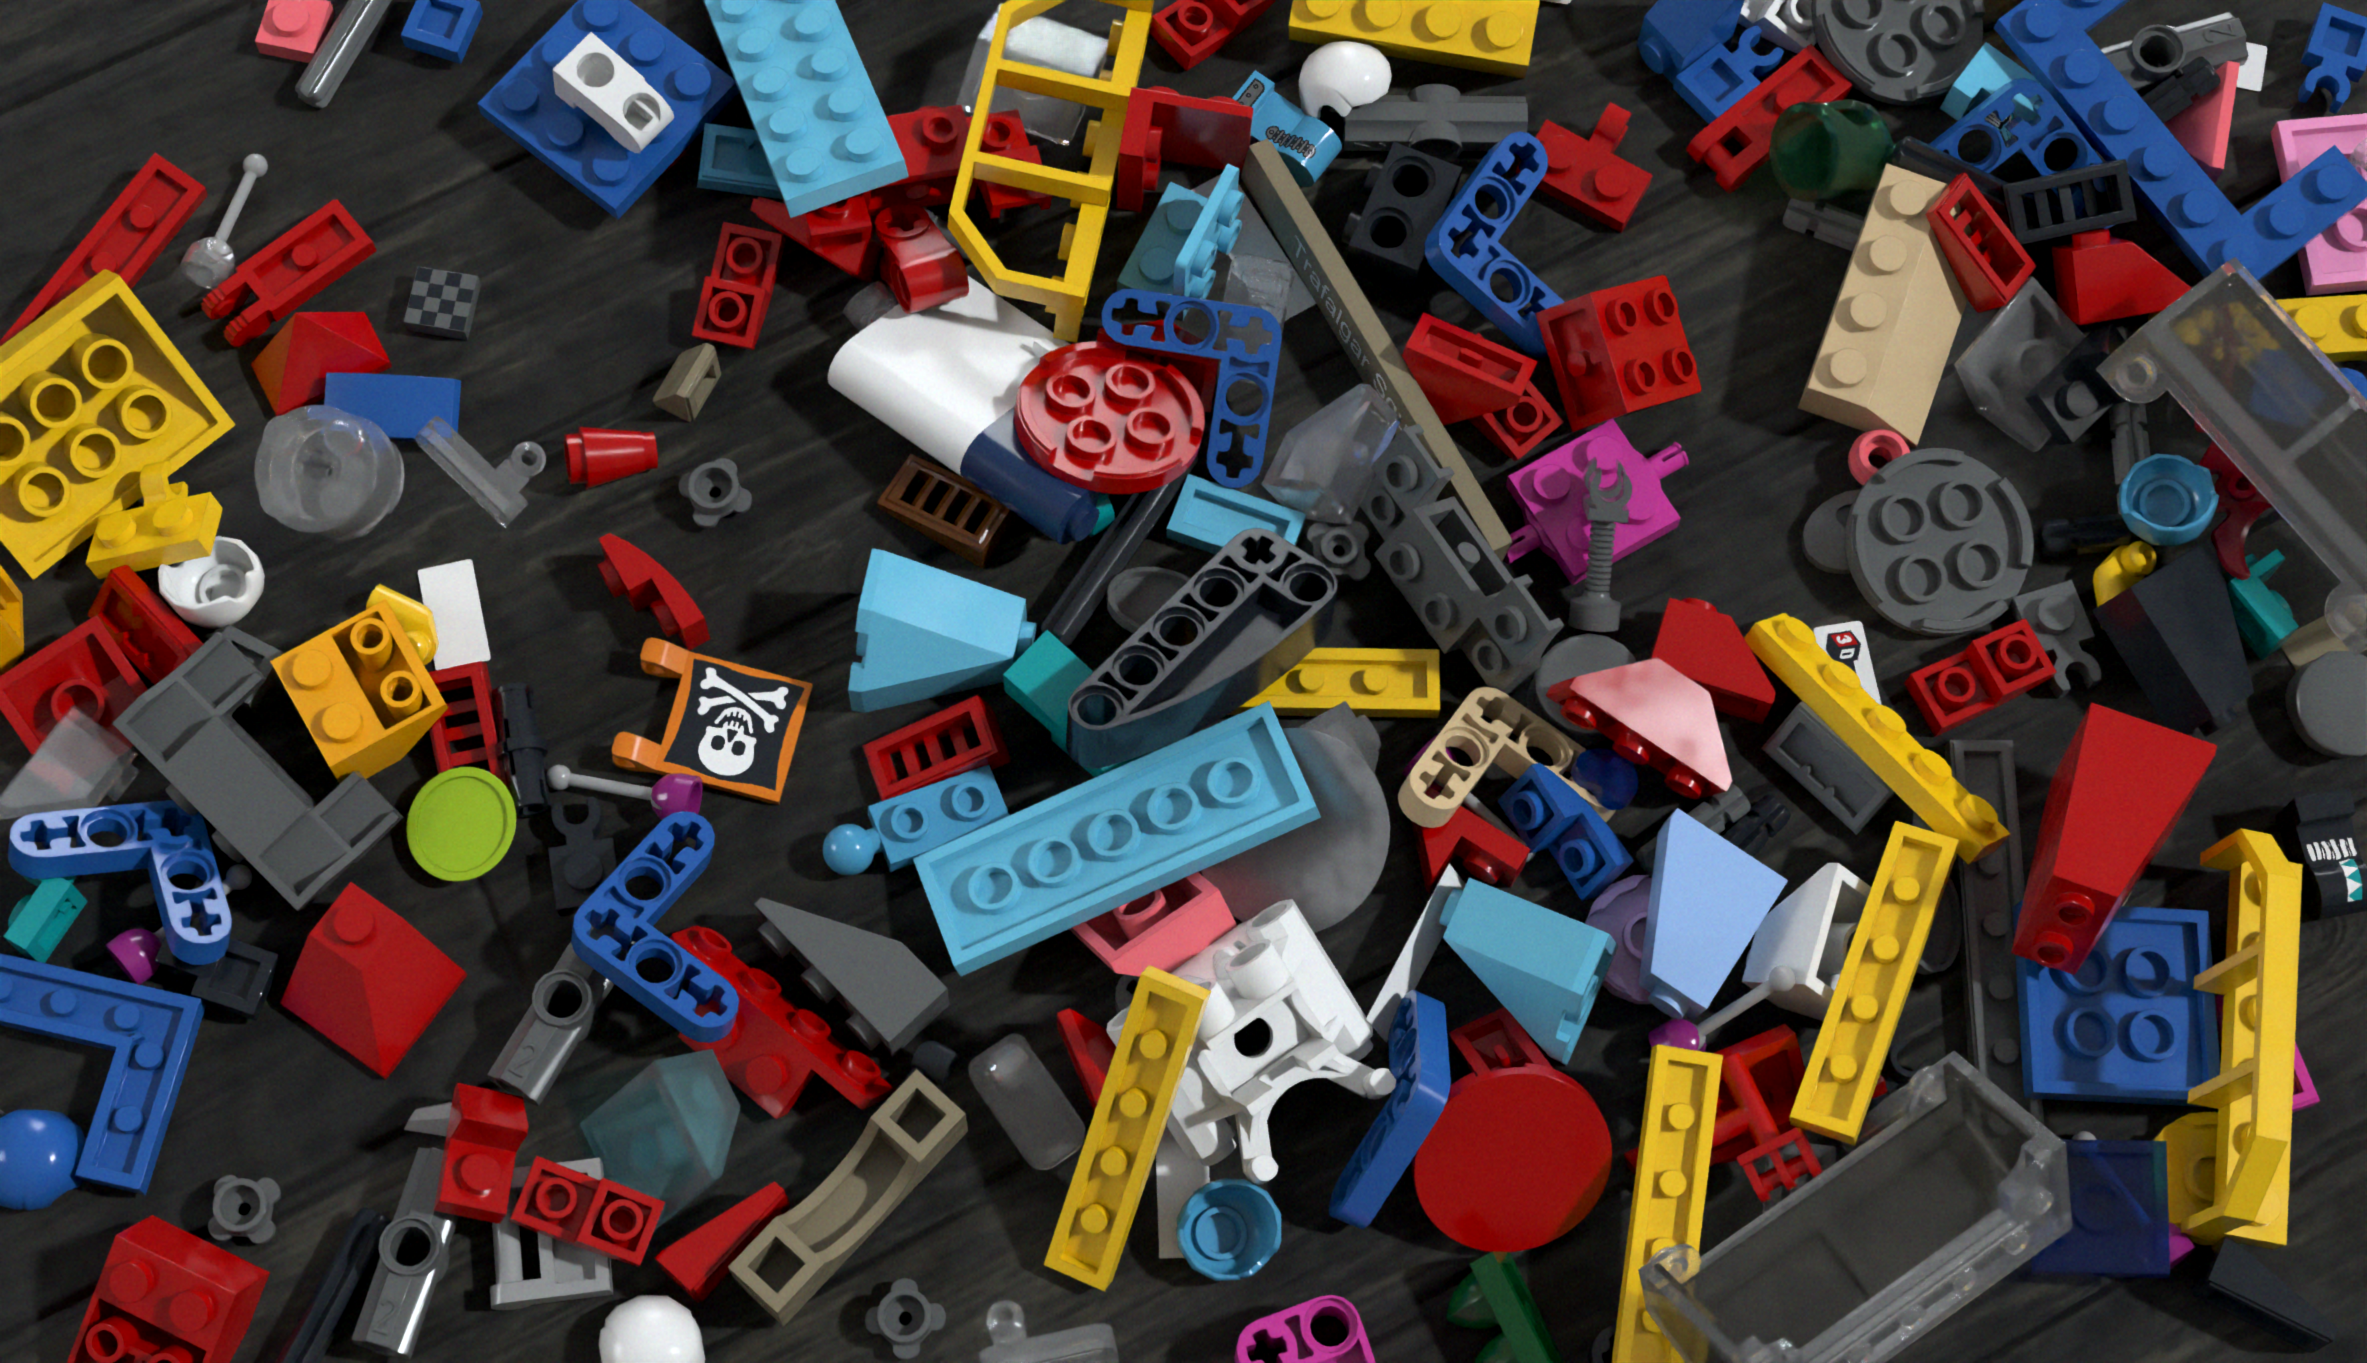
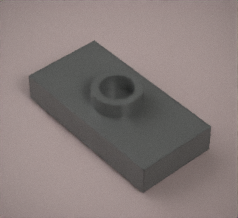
M1804 701L1795 707L1761 748L1856 835L1868 825L1895 794Z

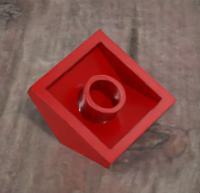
M95 615L0 676V710L60 794L134 746L112 723L148 688L98 616Z

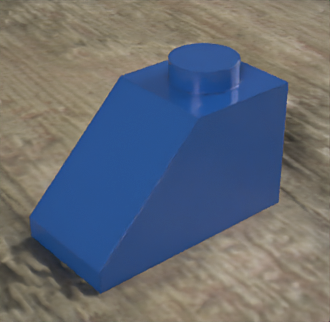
M1658 0L1644 16L1637 46L1642 59L1652 71L1658 74L1663 73L1674 85L1677 75L1720 42L1726 49L1730 47L1744 0Z

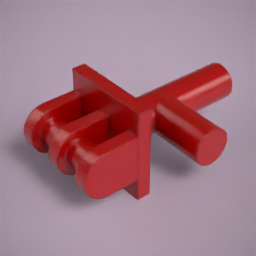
M1740 1052L1722 1059L1721 1076L1736 1107L1715 1117L1712 1148L1744 1132H1750L1757 1147L1737 1156L1736 1159L1739 1165L1743 1167L1755 1193L1762 1203L1771 1199V1191L1785 1185L1787 1190L1797 1187L1795 1180L1808 1173H1811L1814 1178L1823 1174L1804 1129L1796 1127L1782 1135L1780 1134ZM1796 1144L1800 1155L1786 1161L1781 1151ZM1770 1156L1775 1167L1760 1174L1756 1163Z

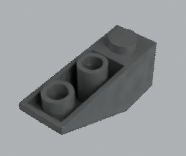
M762 897L754 904L759 922L762 924L756 929L759 937L781 959L789 952L806 969L800 977L807 987L826 1005L835 999L851 1015L845 1021L846 1025L869 1050L872 1051L877 1045H880L893 1058L950 1005L947 987L902 942Z

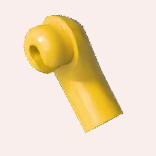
M2136 541L2130 545H2121L2115 548L2095 569L2093 586L2097 607L2138 583L2144 578L2145 574H2149L2155 569L2157 556L2154 549L2148 543Z
M382 584L376 586L369 596L366 609L386 599L423 664L426 665L431 662L439 646L431 609Z

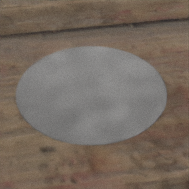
M1283 728V733L1321 818L1203 869L1201 872L1204 878L1219 889L1231 914L1240 921L1245 922L1255 917L1259 912L1278 901L1293 899L1314 933L1331 927L1345 919L1364 902L1373 890L1384 868L1390 841L1389 812L1385 796L1375 774L1351 747L1339 739L1319 731L1304 728Z

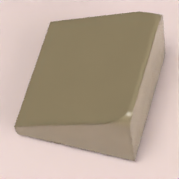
M704 343L682 352L655 394L653 403L657 407L688 422H691L692 419L695 420L721 376L715 347Z

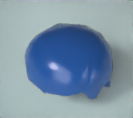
M18 1109L1 1117L0 1205L14 1210L25 1209L32 1211L50 1207L65 1192L78 1188L83 1181L75 1176L86 1142L81 1127L63 1113L48 1110Z

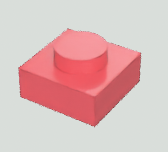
M268 0L255 39L259 53L310 63L329 32L335 14L331 2L327 0Z

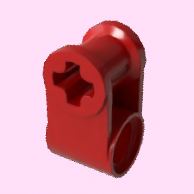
M900 204L888 207L876 216L875 230L883 243L884 255L879 262V272L881 278L891 288L899 305L906 314H912L968 295L969 281L962 257L957 248L947 241L934 224L928 212L915 205Z

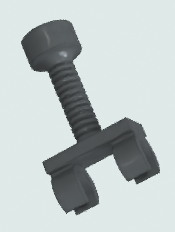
M1594 457L1587 463L1583 473L1584 483L1589 494L1583 493L1582 507L1587 519L1593 520L1591 522L1592 528H1590L1592 534L1589 536L1592 540H1589V545L1591 546L1588 547L1590 552L1588 553L1589 559H1587L1589 565L1586 567L1588 570L1586 571L1587 577L1585 578L1586 584L1584 587L1586 590H1584L1582 596L1571 598L1568 625L1587 631L1611 632L1619 629L1621 603L1612 600L1608 592L1611 582L1609 579L1611 574L1609 572L1612 571L1610 566H1612L1611 560L1613 559L1612 553L1614 552L1612 548L1614 547V542L1612 541L1615 540L1613 535L1616 532L1614 530L1616 528L1614 522L1628 523L1629 510L1626 504L1632 495V484L1623 465L1616 459V481L1609 487H1599L1602 470L1600 467L1596 469L1597 459Z

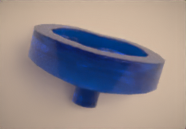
M1600 748L1586 750L1579 755L1571 768V775L1574 781L1580 787L1591 791L1598 803L1604 808L1621 810L1628 806L1637 792L1638 778L1633 763L1619 755L1616 751Z

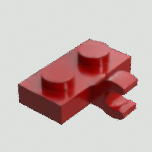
M1610 102L1589 141L1546 119L1535 138L1545 148L1548 156V168L1536 188L1622 233L1649 188L1653 176L1613 154L1628 130L1626 124L1632 113ZM1519 165L1517 166L1516 174L1520 172Z

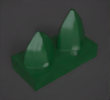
M1492 1251L1470 1263L1472 1272L1461 1281L1454 1291L1449 1302L1446 1319L1448 1322L1470 1329H1488L1500 1325L1503 1330L1502 1333L1484 1347L1473 1363H1565L1510 1252Z

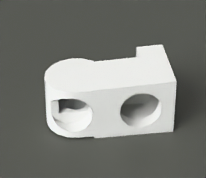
M592 32L552 69L555 94L573 109L577 106L602 125L622 146L634 153H640L674 119L673 111L662 96L645 82V78Z

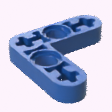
M2027 78L2014 79L2006 83L1928 144L1941 151L1945 150L1947 154L1962 160L1958 154V143L1961 137L1971 130L1979 129L1985 131L1991 139L1989 154L1979 162L1966 163L1987 173H1990L2019 149L2040 176L2088 166L2091 163L2103 162L2053 96L2038 82ZM2021 93L2029 99L2037 94L2039 100L2032 106L2037 115L2028 122L2019 116L2004 127L2013 136L2004 143L1999 130L1985 118L1994 111L1996 117L2002 122L2016 109L2011 101L2015 95ZM2057 138H2068L2073 140L2077 147L2075 162L2069 168L2062 171L2049 169L2044 162L2046 147ZM2104 178L2093 179L2094 188L2101 193L2105 192ZM2073 183L2070 186L2075 215L2084 217L2086 213L2084 214L2082 211L2085 208L2082 191ZM2057 187L2051 188L2054 194L2058 197ZM2106 197L2105 202H2106L2107 206L2109 207V205H2108V199H2107V197ZM2114 225L2106 226V227H2102V228L2108 229V228H2110V227H2112V226H2114Z
M1519 131L1509 134L1489 149L1428 234L1425 241V255L1429 265L1439 276L1522 350L1534 358L1548 359L1549 356L1535 313L1565 301L1498 242L1540 183L1548 168V156L1544 146L1531 134ZM1515 153L1522 159L1519 164L1520 172L1507 181L1501 175L1507 172L1514 162L1515 157L1513 154ZM1478 190L1486 191L1496 200L1498 206V216L1496 219H1489L1483 216L1477 209L1475 194ZM1467 229L1473 234L1467 237L1459 248L1461 256L1456 257L1450 251L1454 244L1452 238ZM1493 273L1501 274L1511 283L1513 289L1511 303L1502 302L1492 293L1490 278ZM1530 302L1531 306L1523 311L1526 315L1521 317L1517 311Z
M1134 288L1122 289L1113 293L1106 300L1101 314L1102 325L1106 333L1114 341L1130 346L1221 359L1207 451V467L1211 476L1219 484L1226 487L1240 488L1252 483L1259 475L1263 464L1282 341L1281 327L1277 319L1267 310L1246 305ZM1127 299L1138 300L1139 311L1158 315L1156 303L1159 301L1170 303L1171 306L1164 319L1165 341L1160 342L1151 339L1156 329L1153 326L1136 325L1133 335L1122 334V324L1112 320L1114 308L1123 309L1126 306ZM1187 308L1202 310L1210 321L1208 336L1204 341L1196 345L1182 343L1174 332L1176 316ZM1226 311L1233 313L1228 326L1240 328L1248 327L1250 318L1257 317L1262 319L1263 330L1272 332L1271 343L1260 344L1257 354H1249L1245 352L1246 345L1244 341L1226 338L1228 350H1214L1213 346L1220 332L1218 312ZM1241 379L1254 381L1260 387L1263 394L1261 407L1250 416L1234 414L1226 403L1228 388L1234 382ZM1222 419L1239 426L1260 425L1257 439L1245 434L1243 453L1253 456L1252 468H1241L1238 478L1226 476V466L1217 463L1218 451H1229L1233 432L1220 433Z
M173 800L33 813L21 817L11 827L8 861L11 867L20 875L32 879H49L148 868L167 943L173 955L181 961L192 965L210 964L225 955L229 946L232 917L206 825L200 812L195 816H191ZM168 829H174L177 836H171ZM100 831H110L122 837L124 842L115 847H102L93 843L89 836ZM138 831H142V841L137 840ZM71 837L76 838L75 848L70 847ZM34 842H42L45 850H37ZM187 873L197 876L203 881L204 885L193 890H183L172 885L168 879L176 874ZM200 912L199 922L201 929L207 936H199L197 930L190 927L192 914Z
M680 811L664 818L580 906L574 916L571 944L574 952L582 961L685 1036L697 1042L711 1043L723 1039L732 1030L738 1012L739 998L737 992L728 980L653 927L703 873L712 857L715 834L711 824L704 817L694 812ZM688 837L696 841L695 849L690 847L683 848L673 859L671 869L665 861L671 855L673 840L683 842ZM648 876L658 882L662 892L654 899L638 900L627 892L625 884L633 877ZM607 924L614 927L613 938L603 935L596 941L590 937L591 926L599 930ZM635 941L636 943L630 948L631 943ZM621 948L628 952L625 961L619 960ZM651 957L660 958L671 966L673 975L665 982L650 983L639 976L636 966L643 959ZM688 979L690 981L688 993L682 989L678 999H672L678 994L683 981ZM711 1000H714L720 1004L718 1014L710 1011L704 1017H700L695 1013L697 1003L705 1006Z
M1410 990L1401 1000L1389 1028V1067L1391 1074L1396 1079V1086L1391 1092L1387 1103L1342 1171L1329 1203V1215L1362 1230L1374 1219L1437 1122L1450 1091L1451 1077L1445 1005L1443 1002L1416 990Z

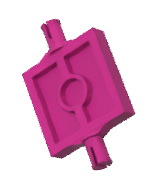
M1611 419L1509 475L1506 487L1523 512L1525 526L1510 534L1512 543L1503 559L1504 562L1511 564L1514 560L1539 547L1545 554L1557 562L1572 586L1587 577L1586 571L1588 570L1586 567L1589 565L1587 559H1589L1588 553L1590 552L1588 547L1591 546L1589 545V540H1592L1589 536L1592 534L1590 528H1592L1591 522L1593 520L1587 519L1582 507L1583 493L1589 494L1584 483L1583 473L1587 463L1594 457L1597 459L1596 469L1600 467L1602 470L1599 487H1609L1616 481V459L1623 465L1632 484V495L1626 504L1629 510L1628 523L1614 522L1616 524V528H1614L1616 532L1613 535L1615 540L1612 541L1614 542V547H1612L1614 549L1612 553L1613 559L1611 560L1612 564L1678 527L1681 517L1662 491L1660 479L1689 465L1685 451L1680 453L1681 445L1674 442L1671 446L1646 459L1632 447L1614 419Z

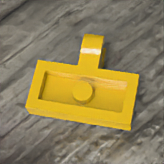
M168 460L146 464L140 473V488L144 499V506L99 516L86 565L98 579H103L108 576L111 569L123 565H128L136 572L160 567L161 564L169 565L211 556L223 510L222 506L211 492L188 497V485L184 481L169 484L168 475L171 470V464Z

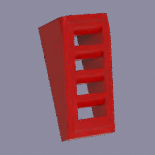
M1966 173L1957 175L1925 214L1967 300L1977 313L2005 306L2036 268V264ZM1958 202L1962 212L1955 220L1949 212ZM1968 224L1972 230L1969 236L1963 231ZM1978 244H1979V247H1980V249H1981V251H1982L1981 253H1980V252L1978 251V249L1976 248V247L1978 246Z
M762 197L753 199L750 210L756 213L758 218L857 279L865 280L869 283L872 281L883 244L876 231H871V239L861 240L860 233L820 239L819 247L810 248L799 215L790 218L784 203Z
M479 661L428 672L440 694L449 690L473 686L475 695L474 698L446 703L448 709L429 729L438 774L453 769L454 766L488 759L490 773L500 779L507 787L503 762L497 760L495 746L500 742L499 728L492 699V686L487 663ZM478 710L480 722L447 729L445 717ZM483 735L485 747L451 754L449 742Z
M978 695L863 745L881 801L986 765H990L991 770H994L1011 762V757L992 707ZM975 727L981 745L972 749L966 729ZM948 735L951 737L957 756L950 759L947 758L941 741L942 737ZM925 743L932 763V767L923 770L915 747ZM899 751L902 754L909 777L900 781L890 754Z
M774 1181L666 1247L654 1259L659 1267L697 1303L699 1301L703 1302L730 1273L728 1266L776 1216L783 1215L790 1209V1202L785 1190Z

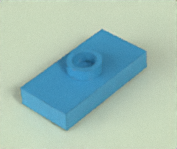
M705 123L697 183L698 188L783 199L755 130Z

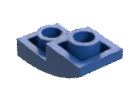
M326 372L322 435L334 438L393 439L401 442L457 443L461 380L409 375Z
M1541 763L1532 764L1498 800V803L1521 839L1531 849L1530 853L1549 849L1581 901L1599 896L1634 861L1621 841L1597 812L1572 787Z

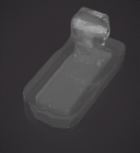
M1244 253L1236 256L1230 265L1223 302L1258 307L1269 311L1277 319L1281 327L1282 336L1295 276L1294 268L1288 262ZM1221 311L1219 317L1220 332L1214 344L1215 348L1227 351L1226 338L1244 341L1246 353L1257 354L1260 344L1271 343L1272 332L1263 330L1262 319L1257 317L1250 318V323L1245 328L1228 326L1233 313ZM1220 359V361H1219V367H1218V373H1217V374H1219V372H1220L1221 359ZM1248 379L1238 380L1246 383L1256 384L1254 381Z
M438 416L429 421L415 436V441L504 527L528 505V502L519 491L529 482V479L536 477L546 464L545 452L538 444L523 442L513 449L508 459H505L494 469L448 423ZM522 456L530 457L532 466L525 465L522 462Z
M1010 1034L972 1059L969 1064L971 1082L1030 1166L1038 1170L1051 1169L1082 1147L1085 1140V1126L1082 1119L1022 1035Z
M1001 1301L994 1304L988 1311L987 1324L994 1346L980 1351V1363H1119L1113 1330L1108 1324H1089L1027 1339L1024 1313L1018 1304L1012 1301Z

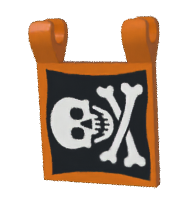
M651 637L646 639L640 654L642 670L654 676L681 678L662 744L659 745L635 734L620 732L616 735L612 746L613 763L622 769L657 773L664 776L675 773L699 776L702 780V786L779 805L813 684L690 652L658 638Z

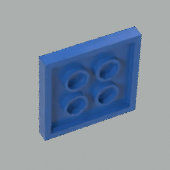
M578 0L477 104L483 117L608 213L619 219L704 130L705 123L710 124L739 93L735 79L630 0ZM590 32L645 78V82L662 96L673 111L674 119L640 153H634L622 146L602 125L577 106L573 109L555 94L552 69Z
M2023 900L2012 907L2014 938ZM2121 906L2075 975L2055 968H2048L2035 961L2015 955L2024 1098L2205 1107L2189 1104L2187 1101L2188 1090L2220 1075L2215 993L2193 989L2194 976L2212 967L2208 911Z

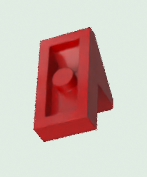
M1431 787L1425 792L1428 797L1434 800L1440 795L1438 791ZM1462 806L1457 809L1446 824L1440 827H1423L1411 821L1428 893L1433 890L1455 855L1463 858L1464 867L1480 880L1490 884H1495L1498 880L1511 888L1523 870L1531 850Z
M462 1083L456 1084L434 1211L497 1224L502 1222L507 1214L516 1152L528 1135L529 1129L522 1096Z

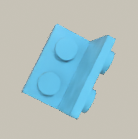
M1227 164L1209 198L1173 182L1169 183L1117 280V291L1134 288L1206 299L1216 275V271L1212 270L1211 267L1219 252L1226 255L1230 253L1242 227V221L1237 219L1245 194L1238 191L1239 168ZM1160 301L1156 303L1157 309L1167 314L1171 304ZM1189 308L1181 311L1176 318L1183 321Z

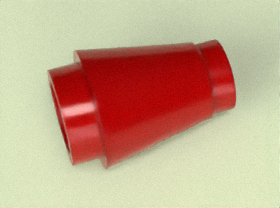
M579 427L578 433L564 434L565 463L570 485L584 483L586 489L642 473L646 470L658 468L657 445L653 431L641 433V431Z

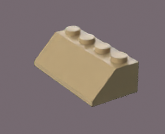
M1886 164L1872 196L1798 409L1865 432L1881 429L1890 430L1898 434L1908 447L1914 449L1917 447L1967 303V298L1925 215L1948 187L1946 183ZM1958 202L1949 212L1955 220L1962 212ZM1969 224L1963 230L1967 236L1972 232ZM1978 244V246H1977L1976 248H1977L1978 251L1981 253L1982 251H1981V249H1980V247H1979V244Z

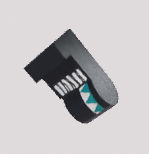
M2350 788L2294 797L2275 816L2288 862L2302 864L2301 898L2305 910L2314 921L2367 911V866L2361 859L2351 817L2356 813Z

